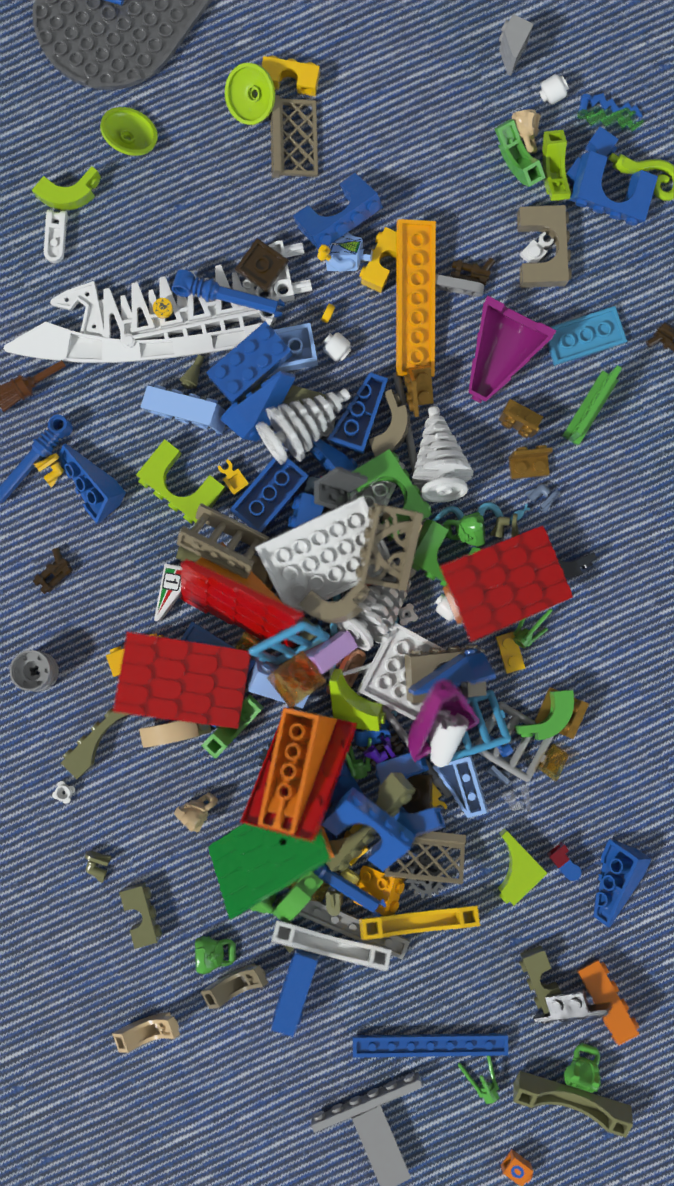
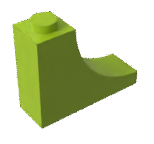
M334 669L329 680L333 718L358 723L356 729L379 731L381 725L385 724L386 721L383 704L369 701L358 695L346 682L342 669Z
M504 828L499 834L507 845L510 861L507 875L498 889L501 892L499 896L506 904L511 902L515 906L548 873Z

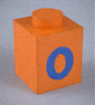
M511 1149L501 1163L503 1174L519 1186H524L525 1183L532 1179L534 1171L531 1163Z

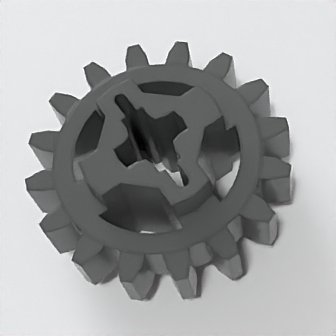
M423 856L419 857L420 860H418L424 868L427 866L426 864L432 862L428 856H426V859H423ZM413 862L414 864L408 867L409 871L412 874H418L422 869L419 868L417 873H413L418 867L417 863ZM435 864L432 865L435 867L434 869H427L431 876H437L441 873ZM405 878V882L410 883L408 889L412 890L414 888V895L420 892L421 898H424L425 894H428L429 898H431L432 892L438 895L437 889H444L441 882H436L431 886L433 881ZM420 883L425 888H420L416 884Z

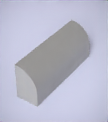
M381 1105L351 1117L379 1185L397 1186L411 1179Z

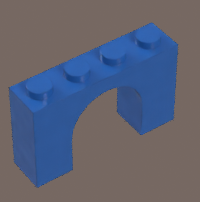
M593 151L583 154L570 201L576 202V205L579 207L592 208V211L595 213H606L612 219L625 220L628 225L636 226L639 223L645 222L658 176L643 170L635 172L631 176L628 191L623 201L614 202L605 195L602 189V176L608 157Z
M356 173L339 183L345 198L350 202L342 212L333 216L323 217L307 205L293 215L299 230L317 249L322 244L329 246L383 208L378 193Z
M410 753L376 764L377 770L375 774L380 784H382L392 772L402 773L407 779L429 771L425 756L414 762ZM401 806L399 813L392 817L415 834V837L445 828L440 808L433 807L411 814Z
M354 788L348 791L326 812L321 825L336 836L353 823H363L374 828L382 839L373 846L368 860L382 871L409 851L415 838V834Z

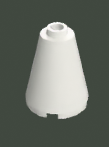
M448 710L438 711L430 729V759L435 766L445 767V765L450 764L468 728V719L459 713L454 716L450 715L451 711Z

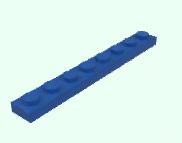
M507 1033L353 1035V1058L509 1055Z

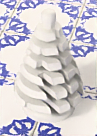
M342 389L337 395L333 392L325 394L327 400L321 395L314 397L315 403L310 398L302 400L304 405L299 403V401L290 402V407L287 404H281L278 406V410L275 407L266 409L271 425L277 433L274 434L271 428L264 422L258 423L256 429L265 446L278 463L282 465L287 461V454L282 443L298 461L303 460L305 457L304 449L309 452L313 446L311 440L317 442L320 438L319 430L324 432L328 428L326 420L332 422L335 418L332 409L339 413L342 409L341 403L350 399V393L347 389Z
M433 406L428 409L429 418L425 422V429L422 434L423 439L420 443L412 482H414V485L422 488L421 495L424 500L438 503L449 502L459 499L467 493L468 485L466 482L472 478L473 470L470 464H468L466 456L462 453L461 447L457 445L455 436L452 435L448 425H445L447 423L444 417L439 416V408Z
M412 568L409 579L412 578L416 573V571ZM386 576L382 580L395 582L396 577ZM411 580L408 581L407 590L410 588ZM378 585L368 586L371 590L367 599L358 604L363 611L348 621L336 623L338 630L352 633L358 648L368 651L374 644L373 640L382 644L389 637L388 631L393 629V622L397 621L398 611L403 605L402 601L407 596L406 591Z

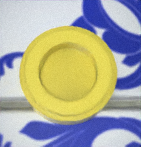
M349 868L340 873L353 884H357L360 876Z

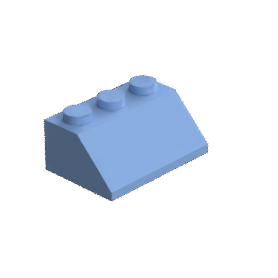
M310 323L274 330L291 349L292 356L272 374H276L279 371L287 372L318 366Z

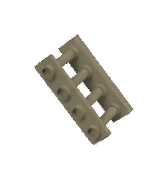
M201 503L196 513L197 522L191 530L184 526L182 527L176 544L247 579L254 564L251 558L257 551L255 546L268 541L270 538ZM205 523L215 528L209 538L198 534ZM222 532L233 537L226 547L216 543ZM239 541L250 545L244 556L233 551Z

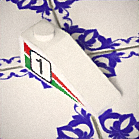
M164 564L154 621L161 622L181 595V566Z

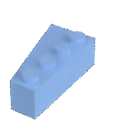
M147 385L141 408L145 411L169 419L175 417V420L186 424L192 421L193 425L205 430L209 426L219 434H223L225 423L221 421L220 417L226 410L217 404L218 401L211 398L202 400L200 396L189 393V396L183 395V392L176 389L167 391L165 387L155 385L154 387Z

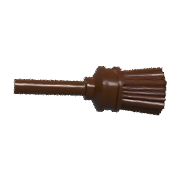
M63 360L33 377L28 376L25 378L19 374L18 377L10 379L11 381L0 385V408L2 411L5 412L21 399L25 400L27 397L32 396V388L36 387V383L66 367Z

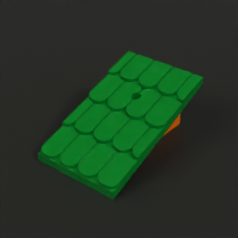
M244 823L208 847L230 920L335 857L323 825L320 826L315 841H308Z

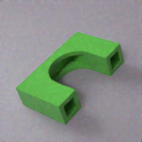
M390 449L352 471L368 477V482L356 488L358 493L377 482L389 481L396 484L403 493L404 505L402 509L423 513L422 522L432 514L430 512V505L422 500L420 490L411 483L409 473L406 469H402L398 456L392 453ZM395 513L397 522L409 521L410 516ZM392 517L387 518L389 524H393ZM393 532L387 535L390 542L394 540Z
M426 519L419 532L412 569L418 572L421 569L426 572L424 576L433 581L435 579L440 580V585L445 587L447 583L438 564L437 553L448 529L433 520ZM472 547L469 554H472L482 549Z

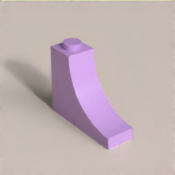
M339 631L329 640L289 660L298 675L324 674L358 646L352 633L349 631Z

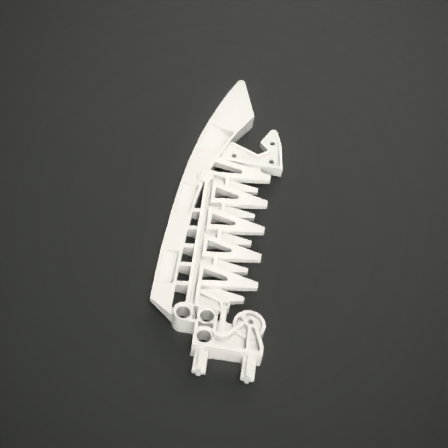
M280 240L269 245V247L285 258L304 254L302 243L283 246V241ZM286 265L267 291L270 293L267 298L276 301L281 299L283 302L295 300L294 294L312 291L310 279L291 283L288 265ZM215 266L216 282H218L219 286L230 288L222 266ZM237 272L232 273L234 290L257 296L264 292L259 287L255 290L254 287L256 285L249 280H244L242 287ZM166 277L159 278L160 298H166L171 302L176 320L166 322V318L162 319L155 315L153 304L157 299L153 289L149 290L148 310L137 282L131 283L132 311L125 295L121 296L120 315L110 288L104 289V299L99 300L97 285L92 281L69 289L50 301L52 306L70 311L79 302L86 307L80 333L44 322L4 345V350L8 353L27 357L79 363H121L168 359L234 349L262 324L244 326L243 320L261 317L262 321H266L271 327L277 317H274V314L266 317L263 315V311L231 303L233 308L222 310V300L216 299L208 303L202 296L199 298L205 314L194 316V298L197 295L193 296L191 294L188 296V301L186 297L177 295L176 304ZM280 288L288 289L286 294H280L278 291ZM139 309L143 310L148 326H138ZM111 315L115 316L120 329L121 339L111 338ZM239 321V328L226 330L225 324ZM221 326L222 331L207 333V328ZM202 329L203 334L188 335L190 331ZM183 333L184 335L183 337L170 338L171 335Z

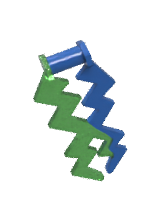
M585 93L580 98L581 103L577 118H585L591 126L600 119L606 128L614 120H617L621 129L628 125L633 132L644 122L640 120L633 124L631 120L633 113L640 119L642 114L636 105L631 108L629 102L618 108L612 98L606 101L604 93L595 96ZM588 102L591 103L592 107L600 102L603 109L596 115L593 110L588 113ZM611 107L613 113L607 117L604 111ZM626 111L629 116L624 119L622 113Z

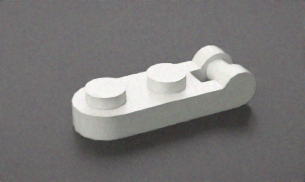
M47 210L44 255L51 263H59L64 258L66 223L68 221L67 211L54 212V210ZM54 220H59V224H53Z

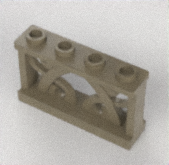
M373 503V507H370L368 511L369 525L364 530L365 544L360 549L361 563L357 566L355 573L358 581L407 591L423 513ZM385 512L389 513L393 524L390 525L386 518H384V524H379V516ZM395 513L410 516L409 521L397 522ZM397 530H399L400 535L403 532L406 534L403 540L398 538ZM393 532L395 541L403 549L402 552L392 554L385 561L379 552L377 544ZM399 558V565H395L393 562L391 567L390 564L393 561V559ZM372 564L375 565L373 572L378 571L380 567L383 568L382 572L376 577H370L367 572L368 567ZM386 572L396 577L395 582L381 579L385 576Z

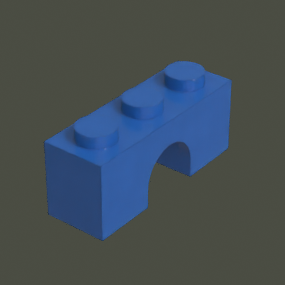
M600 126L589 141L586 150L608 157L618 149L615 145L619 139ZM579 157L566 174L567 181L572 186H574L581 161Z

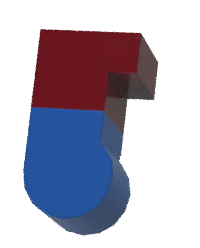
M560 842L547 855L568 880L576 881L581 877V869L567 857L566 853L569 849Z

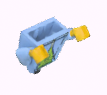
M347 232L331 243L329 247L322 244L318 249L319 253L317 256L321 261L326 259L327 271H356L361 261H372L373 251L363 249V239Z

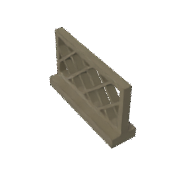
M275 95L274 107L270 113L272 178H279L280 175L317 177L316 100L280 99L279 95ZM283 105H290L294 111L288 116L283 111ZM303 106L312 107V113L308 117L300 110ZM296 113L304 119L299 126L291 119ZM287 122L295 128L290 134L283 129ZM306 122L312 128V132L308 136L301 129ZM297 131L305 138L299 145L292 138ZM288 140L296 147L291 153H288L284 148V144ZM306 141L313 147L309 154L301 148ZM297 150L305 156L300 163L292 157ZM288 159L296 165L293 170H284V163ZM308 160L313 165V171H306L301 165Z
M432 831L414 838L412 845H419L423 851L416 857L410 850L407 851L413 860L406 866L400 859L396 860L402 869L398 872H389L388 867L385 869L384 876L463 884L466 835ZM432 846L438 847L442 851V854L436 859L428 852ZM452 848L460 849V857L455 861L447 853ZM424 853L432 860L425 868L418 861V858ZM443 855L452 863L445 870L437 862ZM416 862L422 870L418 874H412L407 867ZM433 864L441 871L437 876H431L427 871ZM454 865L459 871V879L451 878L446 871Z

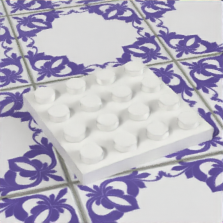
M393 622V629L388 631L389 637L386 641L382 642L357 691L414 720L423 702L411 703L407 700L404 654H411L412 650L429 652L431 648L441 647ZM445 661V662H442L441 664H439V665L434 669V671H435L436 669H438L439 667H441L442 665H444L445 663H447L448 661Z

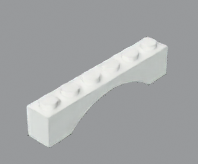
M277 921L271 940L273 943L382 971L388 970L392 952L389 949L329 936Z

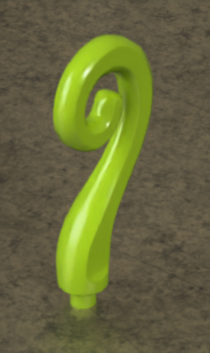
M613 152L610 154L608 160L613 162L612 167L622 173L634 174L640 170H660L668 174L673 181L672 189L669 192L661 189V183L669 182L670 178L665 174L657 175L658 178L653 193L658 199L663 201L674 199V165L660 159L635 161L622 153L618 156Z

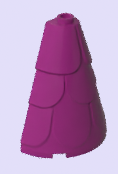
M487 296L483 304L475 358L472 361L468 392L473 395L471 399L480 404L482 401L487 402L512 380L511 377L524 367L553 338L556 330L540 322L537 323L507 308L505 304Z
M439 680V682L435 683L425 697L420 711L411 725L408 747L414 762L431 753V748L426 743V739L439 710L451 711L450 715L456 716L459 713L466 717L469 721L467 730L479 724V718L468 705L466 698L448 680Z

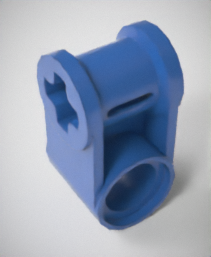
M386 720L385 724L381 725L382 728L379 731L356 729L354 733L356 745L360 747L367 746L368 738H372V745L382 743L380 740L381 733H383L384 738L389 737L390 739L391 733L388 730V721Z

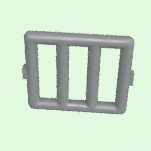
M498 702L500 710L512 716L507 725L510 736L518 721L524 724L536 723L504 702ZM494 713L491 714L488 721H485L489 734L496 723ZM481 734L475 745L484 743ZM532 737L522 738L509 763L499 757L500 752L497 747H495L493 753L485 750L478 754L523 781L529 782L539 763H543L546 758L544 754L553 737L542 741L526 773L518 769L516 765Z

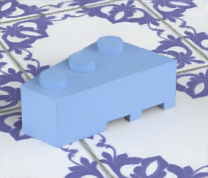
M254 656L253 659L256 662L247 678L249 692L303 708L312 690L310 680L268 661H259V658Z
M472 755L451 761L445 767H438L433 764V769L443 780V783L452 793L467 818L487 813L488 808Z

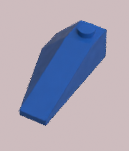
M63 444L58 459L68 478L73 479L76 485V493L81 494L85 502L83 504L85 510L98 524L120 506L126 492L113 477L69 445Z

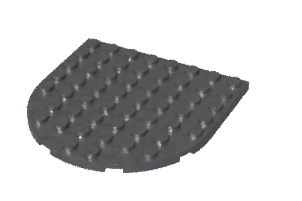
M35 0L32 13L33 26L44 54L51 64L64 76L78 84L94 89H124L144 82L166 65L212 0H124L123 5L104 0Z

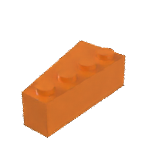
M595 960L578 969L577 972L589 995L592 996L593 1003L611 1002L612 1004L609 1014L602 1017V1020L612 1033L611 1037L614 1042L619 1046L638 1036L637 1029L640 1027L635 1018H630L627 1010H629V1007L624 998L620 1000L616 993L619 989L614 980H609L607 976L609 971L604 962L600 963L599 960Z

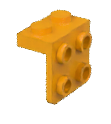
M362 866L359 874L360 879L356 886L380 901L382 899L385 900L387 906L384 907L379 904L376 912L383 916L395 915L399 908L400 894L405 887V878L384 876L385 873L369 866Z

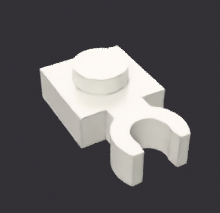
M543 232L538 239V243L533 239L521 252L520 256L528 263H539L547 254L544 248H549L554 239L545 242L543 238L546 232Z

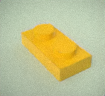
M513 632L495 637L506 674L525 669L520 648L513 640L515 637Z

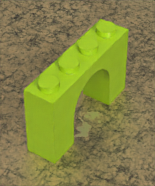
M164 439L136 474L140 478L138 482L145 488L149 486L155 490L153 494L160 500L167 499L170 502L168 506L175 512L178 510L182 511L185 514L183 518L189 523H196L198 520L196 519L198 506L202 503L212 508L226 488L209 475L194 494L187 497H178L171 494L166 484L167 473L182 453Z

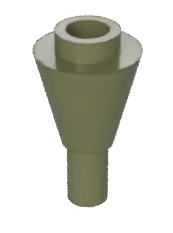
M197 355L194 364L180 378L183 387L189 390L197 388L200 367L205 359L203 356Z

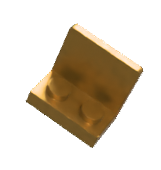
M430 365L407 368V375H404L405 386L408 391L406 393L407 405H409L410 412L413 411L415 417H419V405L434 403Z
M509 399L498 420L502 422L501 424L504 427L518 430L519 435L525 438H532L538 432V426L543 416Z
M547 445L535 446V449L528 450V447L516 448V451H513L508 457L511 480L549 476L548 455L553 452V448H547Z
M551 687L548 689L534 720L536 723L543 721L550 712V691L558 690ZM574 698L572 716L567 725L559 732L560 734L574 740L589 703Z

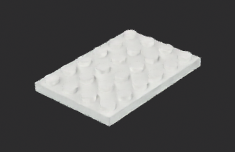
M363 496L255 546L281 601L285 605L302 612L304 610L299 604L311 590L317 593L323 600H327L355 587L359 582L355 573L357 566L361 563L360 549L361 546H364L366 540L364 538V530L366 526L368 527L370 521L368 519L369 508ZM382 539L377 544V547L383 559L387 561L390 554ZM372 564L368 567L367 572L370 577H376L382 572L383 568L380 567L378 571L373 572L375 565Z

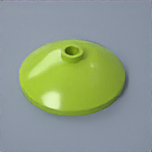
M240 64L231 71L227 78L225 100L230 113L236 120L247 125L261 123L270 115L274 107V83L269 73L258 64Z
M116 107L108 110L101 119L100 130L102 136L115 150L126 155L140 156L154 149L158 138L157 130L153 122L143 113L128 107Z

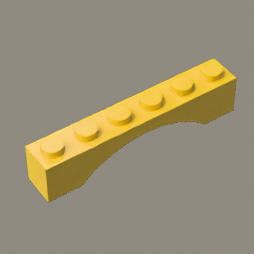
M472 905L359 919L361 939L367 940L418 932L480 926L478 906Z

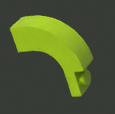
M563 130L544 132L543 171L546 177L544 178L546 193L549 194L551 201L570 199L571 195L565 171L567 141Z
M92 166L76 184L69 187L57 186L43 176L34 186L32 192L41 202L51 208L74 210L88 204L95 197L91 189L98 186L101 177Z

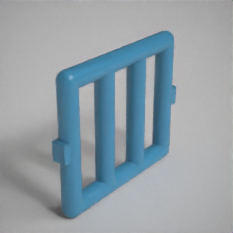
M302 621L251 647L249 653L258 657L259 661H268L279 665L329 640L330 634L323 631L318 625L313 626ZM305 630L317 637L308 640L296 633ZM288 639L300 644V646L293 649L279 642ZM271 647L284 654L276 657L263 650Z
M487 690L485 696L466 697L468 705L470 704L473 712L479 718V724L477 725L484 743L472 746L466 731L462 738L465 749L455 752L451 761L498 747L511 741V736L504 720L506 719L504 711L500 710L493 690ZM489 699L502 737L494 740L490 739L477 703L478 701Z

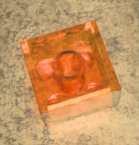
M303 650L267 677L290 709L326 682L325 678Z

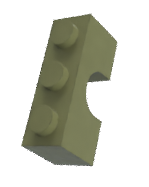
M145 882L123 888L119 893L124 911L134 909L142 915V922L133 925L130 929L134 949L157 943L162 932L160 925L156 924L155 921L157 914L154 905L151 906L149 899L151 898L150 888L146 887Z
M540 945L520 953L522 960L519 963L523 973L526 971L529 978L526 981L530 990L535 991L536 997H534L537 1008H542L544 1014L549 1013L545 997L548 994L561 993L556 981L550 984L540 982L541 975L545 971L552 969L546 953Z

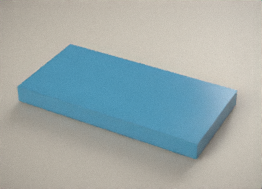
M616 306L551 326L550 328L556 330V333L547 343L553 364L557 366L625 344L627 339Z

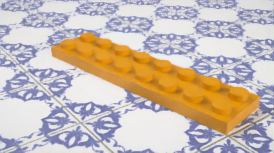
M397 220L396 376L407 375V368L430 365L431 377H435L436 221Z

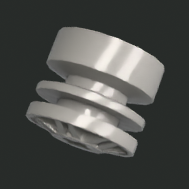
M25 650L17 654L9 668L12 682L19 689L25 691H45L56 683L59 675L56 660L50 654L35 650ZM35 668H38L39 675H36Z

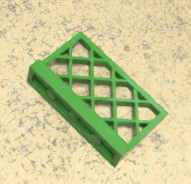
M617 365L609 374L603 370L601 371L562 435L564 438L577 446L581 443L619 381L616 378L622 369Z

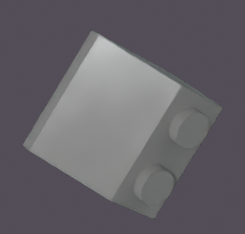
M515 14L512 15L510 21H505L499 38L501 42L499 51L507 74L510 76L528 43L534 25Z

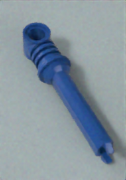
M183 269L177 271L171 288L176 295L181 297H188L191 294L193 296L197 295L199 298L202 296L208 303L218 299L274 314V317L282 316V312L277 311L278 305L285 306L281 299L276 301L219 286L218 282H215L213 278L209 280L201 278L200 280V277H196L195 279L193 273Z
M59 414L53 415L48 422V430L45 429V433H41L42 437L39 436L33 439L31 451L0 485V504L5 502L35 467L34 463L39 462L42 457L52 455L53 446H57L56 442L59 443V439L68 437L72 433L73 426L68 419ZM64 423L63 427L58 430V425Z
M326 863L312 871L325 883L374 913L373 917L381 916V914L376 912L379 904L384 907L387 906L384 899L378 900L336 872H332Z

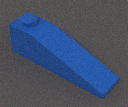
M279 371L263 382L261 389L254 393L249 392L246 394L247 398L241 403L235 402L220 417L221 421L242 439L257 442L261 437L256 429V425L264 422L270 427L271 422L266 409L275 407L278 410V406L282 404L296 378L295 375Z
M318 439L317 442L311 440L313 446L309 452L327 473L337 467L345 468V470L351 472L357 469L358 465L352 458L349 459L345 454L321 439Z
M469 648L465 650V653L457 655L409 687L408 690L413 695L429 693L439 680H448L455 687H459L461 682L476 684L494 679L496 675L485 653L476 650V648Z
M613 839L608 840L601 855L602 871L598 877L600 886L599 892L596 893L593 917L605 926L611 927L644 877L651 858L634 847Z

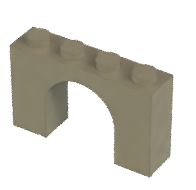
M565 205L519 207L517 212V231L546 232L547 235L554 239L556 246L555 257L550 261L544 263H522L519 269L520 288L566 286L568 281L571 280L572 272L571 268H568L571 252L570 249H567L570 232L566 229V224L569 222V213L566 212Z
M476 644L466 645V648L459 649V646H450L448 650L431 648L429 652L412 650L411 654H404L407 700L411 703H422L428 693L413 695L409 692L408 688L432 673L442 662L450 661L457 655L465 653V650L469 648H476V650L485 653L484 649L477 647ZM486 681L476 684L461 682V694L466 697L485 696Z

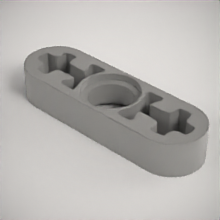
M435 275V289L475 297L483 296L484 284Z

